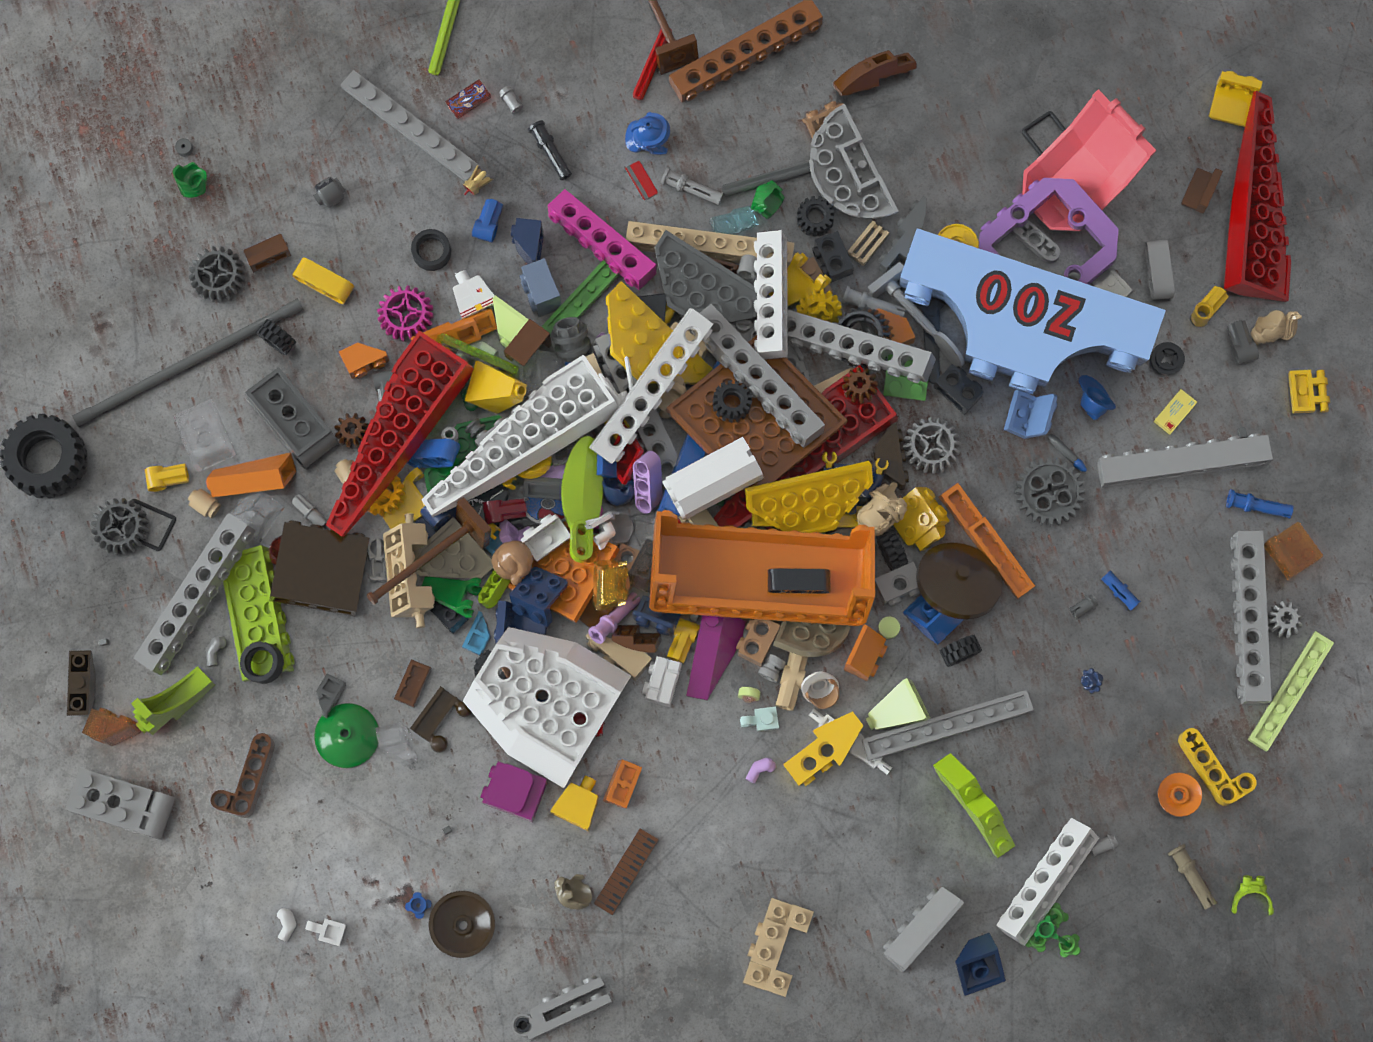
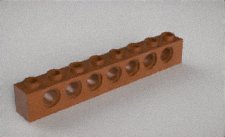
M803 0L670 74L669 83L681 102L691 101L704 90L709 91L714 88L716 83L722 80H729L734 73L747 70L752 63L756 61L761 62L770 53L783 50L788 43L799 41L806 33L817 31L822 25L823 16L813 0ZM797 20H802V21H804L805 23H804V24H797V23H795V21H797ZM785 30L787 33L779 34L777 31ZM766 39L769 43L762 44L760 41ZM744 49H750L752 52L749 54H745L742 51ZM726 59H733L734 62L731 63V64H728V63L725 62V60H726ZM711 68L717 70L715 73L707 72ZM696 78L699 82L691 83L689 80Z

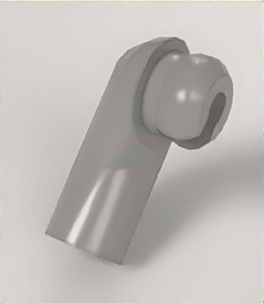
M215 636L205 649L207 667L218 666L217 651L219 648L226 646V639L224 637Z

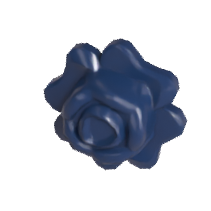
M1093 668L1083 670L1084 676L1081 677V683L1084 689L1089 690L1091 694L1100 692L1103 676L1095 672Z

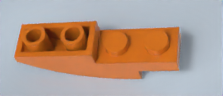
M487 308L452 324L446 322L423 333L439 344L444 343L454 348H460L481 340L482 335L496 330L497 324L492 310Z

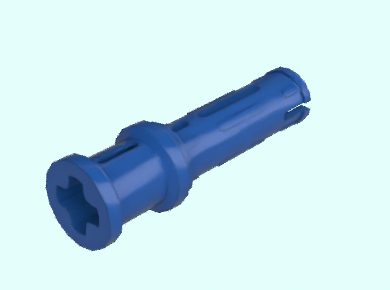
M1233 489L1229 490L1226 500V508L1236 507L1244 509V512H1250L1251 510L1289 519L1294 509L1293 505L1259 499L1251 493L1247 495L1241 494Z

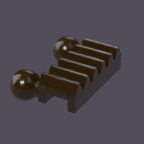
M441 686L410 727L413 732L429 742L432 750L437 753L445 751L448 742L444 736H435L434 734L443 724V721L447 719L448 714L452 712L453 707H456V712L461 717H468L472 714L463 700H459Z

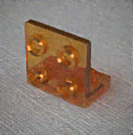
M1299 522L1293 524L1277 536L1274 535L1264 543L1265 549L1288 580L1323 557L1321 551Z

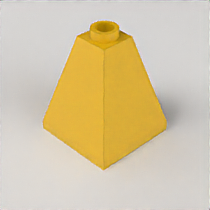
M475 361L465 401L498 414L523 401L527 384L504 371L483 362Z

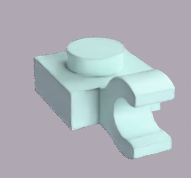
M776 706L754 709L755 716H742L740 719L741 727L756 726L757 732L779 729Z

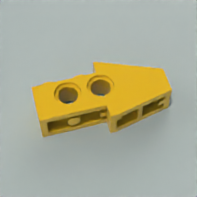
M852 711L814 729L813 732L817 739L784 763V767L799 786L804 784L806 787L816 779L814 775L821 770L824 773L831 768L833 760L839 766L842 765L864 725ZM825 744H830L834 748V752L830 757H825L821 752ZM808 757L816 760V767L813 770H807L804 766V761Z

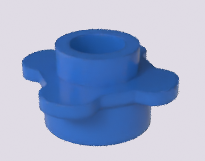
M415 892L410 902L406 903L405 908L407 911L413 912L416 918L421 919L424 917V912L431 908L432 903L429 899H424L420 892Z

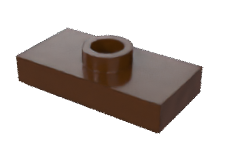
M411 659L394 700L415 708L432 668Z

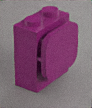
M498 761L496 766L492 765L488 775V778H491L488 786H484L480 796L483 799L482 803L533 823L548 780L526 770Z

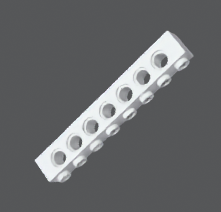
M689 308L590 445V449L611 464L614 461L618 462L625 453L623 449L626 444L630 445L637 436L635 432L639 426L643 427L650 418L648 416L652 408L656 410L662 402L660 398L665 391L668 393L675 384L673 379L677 374L681 375L687 367L686 361L690 356L693 358L700 349L698 345L701 340H706L713 331L711 329L713 323L694 309ZM688 329L695 331V338L692 341L686 339L685 334ZM680 346L683 350V355L677 359L673 355V350L675 347ZM663 364L670 366V373L666 376H663L660 372ZM651 381H655L658 385L655 393L648 391V384ZM642 398L645 401V407L643 410L638 411L635 408V402ZM626 416H630L633 420V424L629 428H625L622 424ZM618 434L620 442L617 445H611V435Z

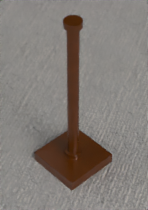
M648 0L667 41V44L655 48L660 74L663 75L699 59L695 35L691 34L675 40L658 1Z
M463 497L457 502L456 520L462 527L373 593L369 592L367 594L368 599L373 605L377 604L378 599L467 533L483 550L490 544L491 528Z

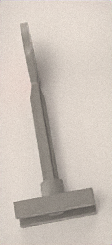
M900 262L868 286L870 291L868 296L873 298L879 297L885 291L894 296L922 328L934 337L941 352L953 365L962 367L965 364L955 344L945 334L937 332L911 301L904 298L905 294L896 283L900 280L904 268Z

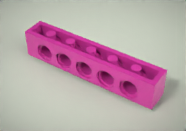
M566 189L548 204V216L555 224L559 223L569 236L576 237L581 246L585 249L589 248L599 261L602 262L604 260L612 272L615 274L619 273L624 277L625 282L629 286H634L640 290L656 275V264ZM583 227H589V229H587V230H583V229H581V228H583ZM599 239L605 240L604 242H597ZM619 252L620 254L612 255L611 253ZM632 264L635 265V267L628 268L627 265Z

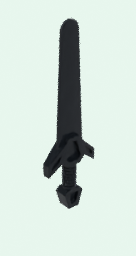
M931 297L929 306L913 302L931 322L935 330L940 332V310L946 303L942 300L938 301L934 297ZM923 329L925 350L932 352L936 359L928 378L931 384H935V381L940 377V348L937 346L934 337Z

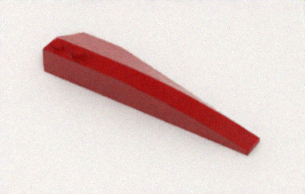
M1254 91L1243 133L1234 182L1224 289L1242 296L1287 302L1289 301L1291 255H1286V246L1289 245V238L1285 236L1284 225H1287L1286 216L1282 213V206L1285 204L1281 172L1277 171L1279 154H1275L1274 143L1277 142V137L1272 129V124L1275 123L1272 97Z
M418 331L394 364L391 371L392 376L389 382L387 381L383 397L376 406L375 416L370 420L358 448L357 458L355 462H352L351 472L341 488L343 491L340 498L336 500L326 523L327 527L342 537L351 530L399 474L472 376L474 369L467 361L421 331Z
M860 365L857 366V367H860L861 372L863 373V372H864L863 368H862ZM857 367L852 370L854 373H857ZM843 376L821 394L848 420L847 424L778 481L823 471L826 463L822 460V455L827 452L828 461L832 459V452H835L837 460L834 463H839L897 422V413L877 387L875 388L877 394H870L872 397L871 401L864 398V403L860 404V400L857 398L856 402L853 403L851 401L852 396L846 398V391L842 389V385L846 384ZM859 382L858 389H862L863 383ZM742 490L728 500L714 516L713 519L719 527L734 526L741 528L748 521H752V513L747 509L746 496Z

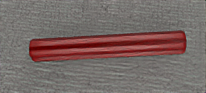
M661 29L633 91V98L637 100H643L658 66L655 48L667 44Z

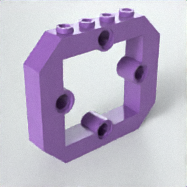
M1043 178L1040 181L1038 179L1035 180L1028 187L1030 190L1024 195L1022 193L1019 194L1012 201L1013 205L1008 209L1006 207L1001 209L993 222L988 221L981 227L979 249L999 255L993 247L1016 227L1026 225L1029 216L1055 194L1069 210L1068 225L1075 230H1083L1085 228L1102 247L1100 251L1081 267L1079 265L1067 267L1064 277L1068 278L1070 273L1076 272L1080 276L1079 282L1090 285L1112 266L1117 258L1118 228L1074 179ZM1022 211L1025 216L1022 219H1015L1013 213ZM1076 214H1081L1084 220L1081 223H1077L1072 217Z

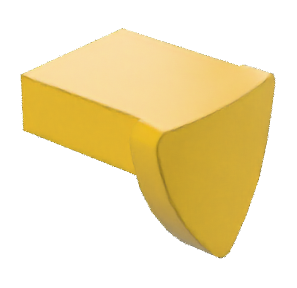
M935 526L915 543L919 550L924 551L934 542L940 540L945 535V526Z

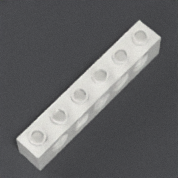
M782 230L757 233V240L754 241V249L757 253V260L754 261V269L757 273V280L754 281V288L757 293V300L754 301V308L757 313V320L754 321L757 340L754 342V347L763 359L788 357L787 237ZM774 252L772 257L766 258L769 253ZM774 272L773 276L766 278L769 273ZM770 292H774L773 296L766 298ZM770 312H774L772 317L766 318ZM770 332H774L772 337L766 338Z
M1073 818L1069 820L1055 842L1051 844L1046 855L1039 861L1032 875L1025 881L1023 888L1014 897L1007 911L1000 917L996 926L1005 935L1024 946L1037 929L1038 923L1047 915L1099 840L1095 832Z

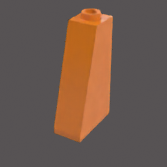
M292 453L215 469L207 477V488L210 490L212 497L283 489L296 473Z

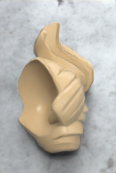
M1274 310L1265 317H1258L1251 331V337L1257 345L1265 344L1266 342L1273 343L1279 338L1290 340L1297 332L1298 319H1301L1302 315L1296 311H1290L1285 315L1282 311Z
M675 376L673 379L675 384L668 393L665 391L660 397L662 402L659 405L661 409L659 415L662 418L671 417L666 412V407L687 391L684 379L680 376Z

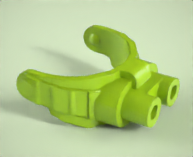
M1244 875L1243 883H1240V889L1233 899L1232 913H1237L1238 902L1243 896L1248 893H1260L1267 897L1269 903L1268 912L1269 915H1273V903L1267 893L1265 877L1256 876V879H1252V876Z

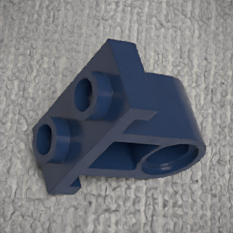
M424 506L420 511L423 518L415 523L425 524L428 539H430L451 518L455 517L456 519V507L432 517L426 506Z

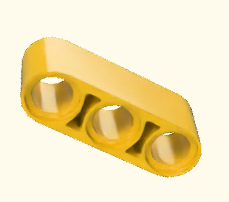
M304 257L292 274L299 282L340 304L346 302L355 287L345 278Z

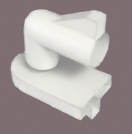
M609 512L601 517L586 520L587 525L585 527L586 529H592L610 519L613 515ZM611 521L602 524L604 531L593 537L600 550L604 549L609 539L616 534Z

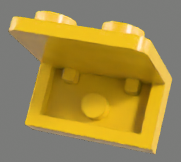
M1222 71L1216 84L1209 117L1245 127L1253 92L1261 90L1263 81L1257 80L1253 76H1240L1233 71Z
M915 487L902 498L908 505L904 518L893 525L907 545H913L935 526H945L950 520L946 516L947 511L935 500V494L931 489Z

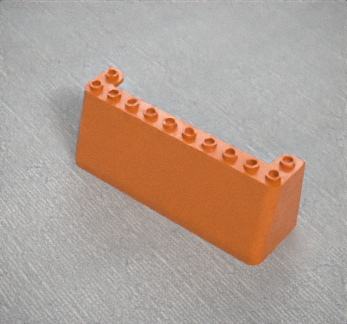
M657 511L654 525L649 608L652 611L860 626L866 623L875 599V527L857 525L851 530L850 536H843L839 533L829 535L820 532L802 533L797 530L788 532L777 529L761 530L754 527H719L711 524L693 525L688 522L678 524V516L672 511ZM774 568L830 570L831 592L826 594L769 593L768 570Z

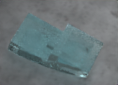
M751 205L733 209L731 213L715 216L709 220L713 232L731 235L758 225L755 214L751 210Z

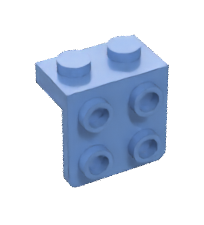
M1014 390L1004 430L1024 439L1046 435L1051 428L1053 412L1057 407V395L1048 394L1035 397L1024 391Z

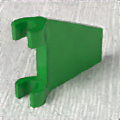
M425 576L422 586L432 587L435 601L466 618H471L474 613L472 609L473 601L464 600L467 591L472 595L478 596L482 590L480 578L463 581Z

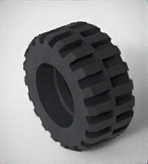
M38 414V418L31 415L26 417L27 421L22 422L20 420L15 423L17 427L14 430L12 428L9 429L7 432L9 435L8 439L3 438L1 444L5 447L4 450H0V457L3 459L1 467L5 471L6 477L25 494L33 495L40 499H43L44 496L48 499L55 498L56 493L63 495L67 493L65 489L68 487L73 489L76 486L75 480L77 478L81 480L84 475L81 469H85L87 462L84 460L87 457V450L83 447L85 444L74 428L65 420H60L54 415L48 417L46 414ZM47 439L59 442L62 453L59 462L53 469L41 474L32 473L27 469L26 458L28 452L36 443Z

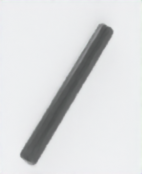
M809 161L722 185L723 195L727 197L756 189L758 186L771 180L777 183L811 173Z

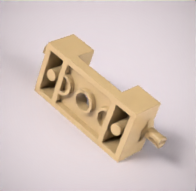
M413 513L404 515L406 523H401L383 533L387 581L414 562V551L427 545L428 533L425 529V524L414 523ZM413 573L389 591L391 617H415L416 628H424V614L426 611L434 608L435 598L432 593V587L416 586L417 575Z

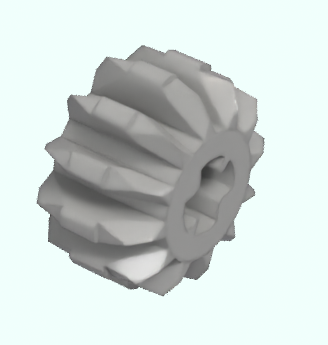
M1281 601L1279 607L1274 604L1271 607L1272 611L1268 612V617L1271 618L1268 620V625H1273L1270 632L1273 633L1277 630V637L1279 638L1283 633L1286 638H1290L1291 633L1296 635L1299 633L1298 628L1303 627V623L1299 620L1303 619L1304 615H1297L1300 607L1292 609V602H1289L1286 606ZM1285 616V619L1288 618L1289 622L1285 624V621L1282 622L1281 618Z

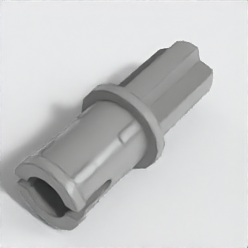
M301 494L293 498L292 504L304 515V519H309L313 524L322 526L323 529L327 527L326 523L328 520L317 510L316 506H312Z

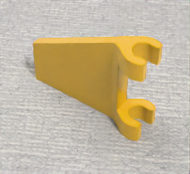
M797 252L787 268V307L799 302L800 298L805 299V293L812 295V290L814 289L818 293L831 282V279L826 274L824 276L820 274L814 281L800 268L808 260L804 253L800 254ZM770 292L768 295L773 296L774 292Z
M418 467L413 469L403 481L405 487L402 490L406 494L400 497L404 502L397 503L399 509H391V515L387 512L384 514L383 519L390 529L401 523H406L404 515L407 513L414 514V522L422 517L420 511L425 506L422 501L424 497L415 485V482L424 478V474Z

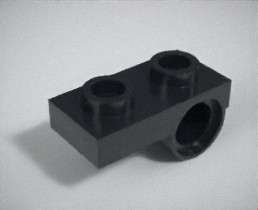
M434 601V608L430 609L452 634L457 632L469 620L437 601Z

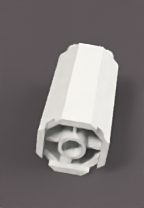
M741 437L673 473L662 482L681 518L688 519L762 480L764 476L748 444Z

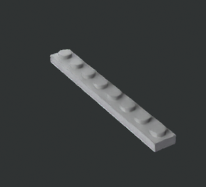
M353 70L341 83L343 90L463 181L469 180L477 165L478 169H480L479 164Z
M1027 690L871 736L862 739V744L868 761H872L1033 712L1034 709Z

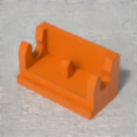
M623 759L618 760L603 801L617 805L619 808H627L642 767Z

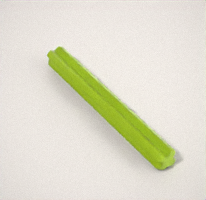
M448 0L428 69V72L436 76L441 72L460 0Z

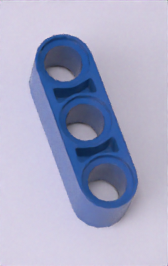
M446 438L424 440L407 464L415 468L452 467L461 446L456 441Z

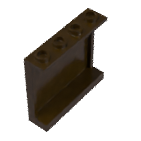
M294 520L284 522L269 601L355 617L370 538L358 532L346 534L342 537L332 529L326 530L320 525L311 524L310 526L301 525V522Z

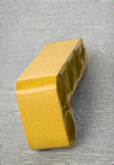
M1188 728L1179 735L1178 743L1219 805L1228 806L1255 789L1257 781L1250 773H1242L1234 779H1230L1197 729ZM1193 736L1194 740L1192 742L1186 741L1187 737ZM1199 745L1200 747L1193 752L1192 749ZM1199 752L1206 755V763H1201L1198 760L1197 754ZM1210 771H1215L1219 775L1218 782L1210 779ZM1241 778H1244L1249 782L1248 789H1244L1241 787ZM1222 790L1230 792V800H1225L1222 797Z

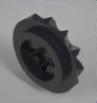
M1163 342L1154 348L1150 360L1152 361L1153 368L1159 371V374L1163 373L1169 376L1182 369L1185 355L1178 345L1172 342ZM1164 355H1166L1167 357L1173 356V358L1171 359V364H1169L1168 362L1161 363L1164 359Z

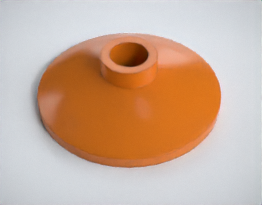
M1174 773L1167 776L1161 782L1158 788V800L1162 808L1169 814L1184 817L1198 809L1202 801V790L1199 783L1192 776L1185 773ZM1180 792L1182 799H1176L1175 793Z

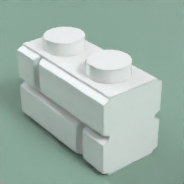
M656 657L655 662L651 661L648 673L652 674L650 682L645 681L642 694L646 695L645 701L666 707L671 706L682 663L662 657Z

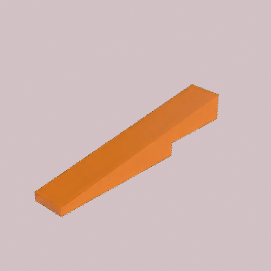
M956 483L938 496L977 548L997 567L1001 579L1017 599L1035 587L989 521L980 514L959 483Z

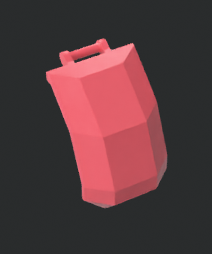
M1098 89L1071 125L1037 160L1024 170L1022 194L1027 193L1030 190L1028 187L1037 179L1039 181L1043 178L1074 179L1097 206L1103 210L1133 180L1156 152V149L1142 136L1146 130L1142 124L1139 125L1120 105L1121 102L1117 98L1110 102ZM1055 194L1034 211L1035 215L1049 230L1081 231L1075 230L1068 225L1069 210ZM1076 214L1072 219L1077 223H1081L1084 217L1081 214Z

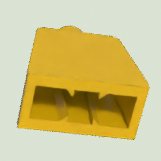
M585 775L580 786L570 783L552 807L551 814L589 832L599 800V796L591 792L596 780Z

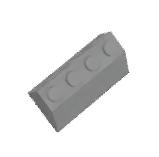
M941 887L939 890L934 888L926 897L929 902L924 907L920 904L912 913L915 918L910 923L905 921L897 930L900 935L895 940L891 937L883 946L885 949L883 955L901 972L909 967L964 904L961 899L944 887Z

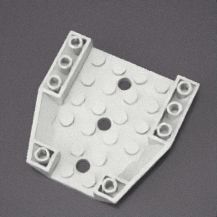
M508 627L477 674L463 702L509 756L564 788L631 678V675L576 642ZM503 667L508 668L511 672L510 677L505 680L498 676L499 669ZM539 690H545L548 693L547 701H537L536 693ZM576 713H583L586 717V722L582 725H577L573 721V716Z

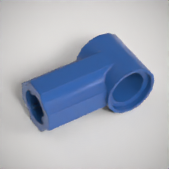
M486 199L480 218L475 221L472 237L491 243L494 241L498 228L497 223L503 209L502 203L494 199Z

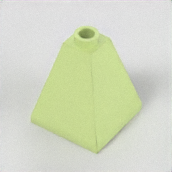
M906 678L868 713L869 717L866 718V721L871 730H883L931 719L913 681Z

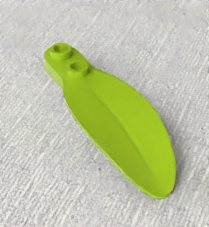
M590 436L582 437L573 447L564 469L561 486L563 512L570 528V556L578 563L586 562L593 553V528L586 529L585 525L587 524L585 521L600 516L603 498V478L597 475V453L589 448L594 441ZM578 530L583 531L584 535H580ZM577 550H581L583 555H579Z

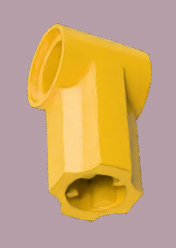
M1214 286L1204 299L1196 305L1191 314V322L1198 327L1207 325L1212 316L1229 298L1226 291L1221 287ZM1198 312L1205 313L1206 317H1201Z
M185 463L168 467L151 466L144 469L147 489L150 492L162 491L167 486L189 482V473Z
M680 618L667 658L684 664L691 645L697 638L700 625Z

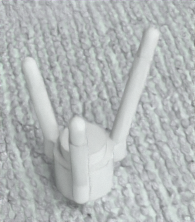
M626 356L625 366L630 391L634 385L629 357ZM599 373L600 379L619 407L627 396V391L618 394L607 377L605 378L602 373Z

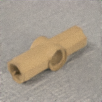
M789 653L788 662L784 667L781 677V687L775 706L784 710H794L797 695L804 680L808 657Z

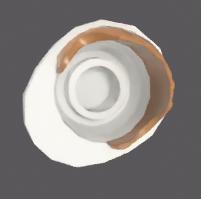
M823 671L812 673L801 684L804 698L819 709L830 708L839 699V682L829 673Z

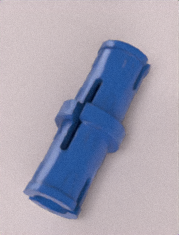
M1111 570L1101 579L1114 592L1115 598L1118 597L1130 611L1141 602L1128 589V585L1126 583L1123 584Z

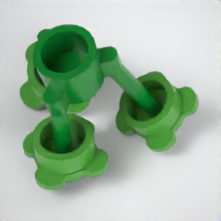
M1054 903L1044 917L1045 920L1038 923L1037 929L1026 943V946L1033 947L1038 952H1044L1046 950V942L1054 938L1059 941L1058 945L1062 957L1066 958L1068 955L1073 954L1077 956L1081 952L1078 943L1080 937L1077 934L1062 937L1057 934L1060 924L1068 921L1069 915L1061 909L1059 903Z

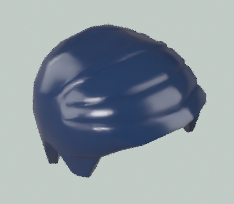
M607 477L603 479V493L610 504L623 506L635 498L633 478L626 485H623L618 477L613 480Z

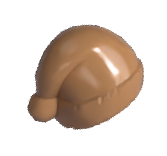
M512 540L503 543L496 549L491 562L494 571L503 579L511 580L513 585H518L521 583L522 578L529 574L532 568L533 557L525 543Z

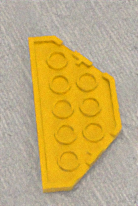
M620 281L606 296L609 317H607L608 331L611 337L610 354L625 369V357H629L632 376L638 380L673 330ZM680 346L675 347L673 350L675 358L678 359L683 355V350ZM696 354L693 358L691 356L688 358L686 369L681 375L677 374L676 376L682 377L685 384L695 385L709 374L713 368ZM663 364L660 368L663 376L670 373V366L668 364Z
M870 461L745 488L747 509L782 531L797 530L802 533H822L835 530L840 524L839 520L846 512L849 513L859 501L858 497L865 489L868 490L873 484L872 464Z

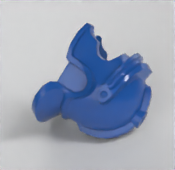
M651 112L639 120L632 121L628 125L625 135L627 148L635 153L644 150L649 151L651 154H667L668 148L662 145L665 144L670 136V125L662 115Z

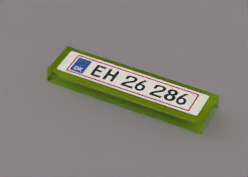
M444 333L436 338V342L449 349L510 375L517 374L519 367L513 363Z

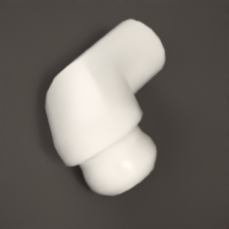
M282 908L277 913V917L281 920L283 926L278 938L288 942L296 928V921L289 909Z

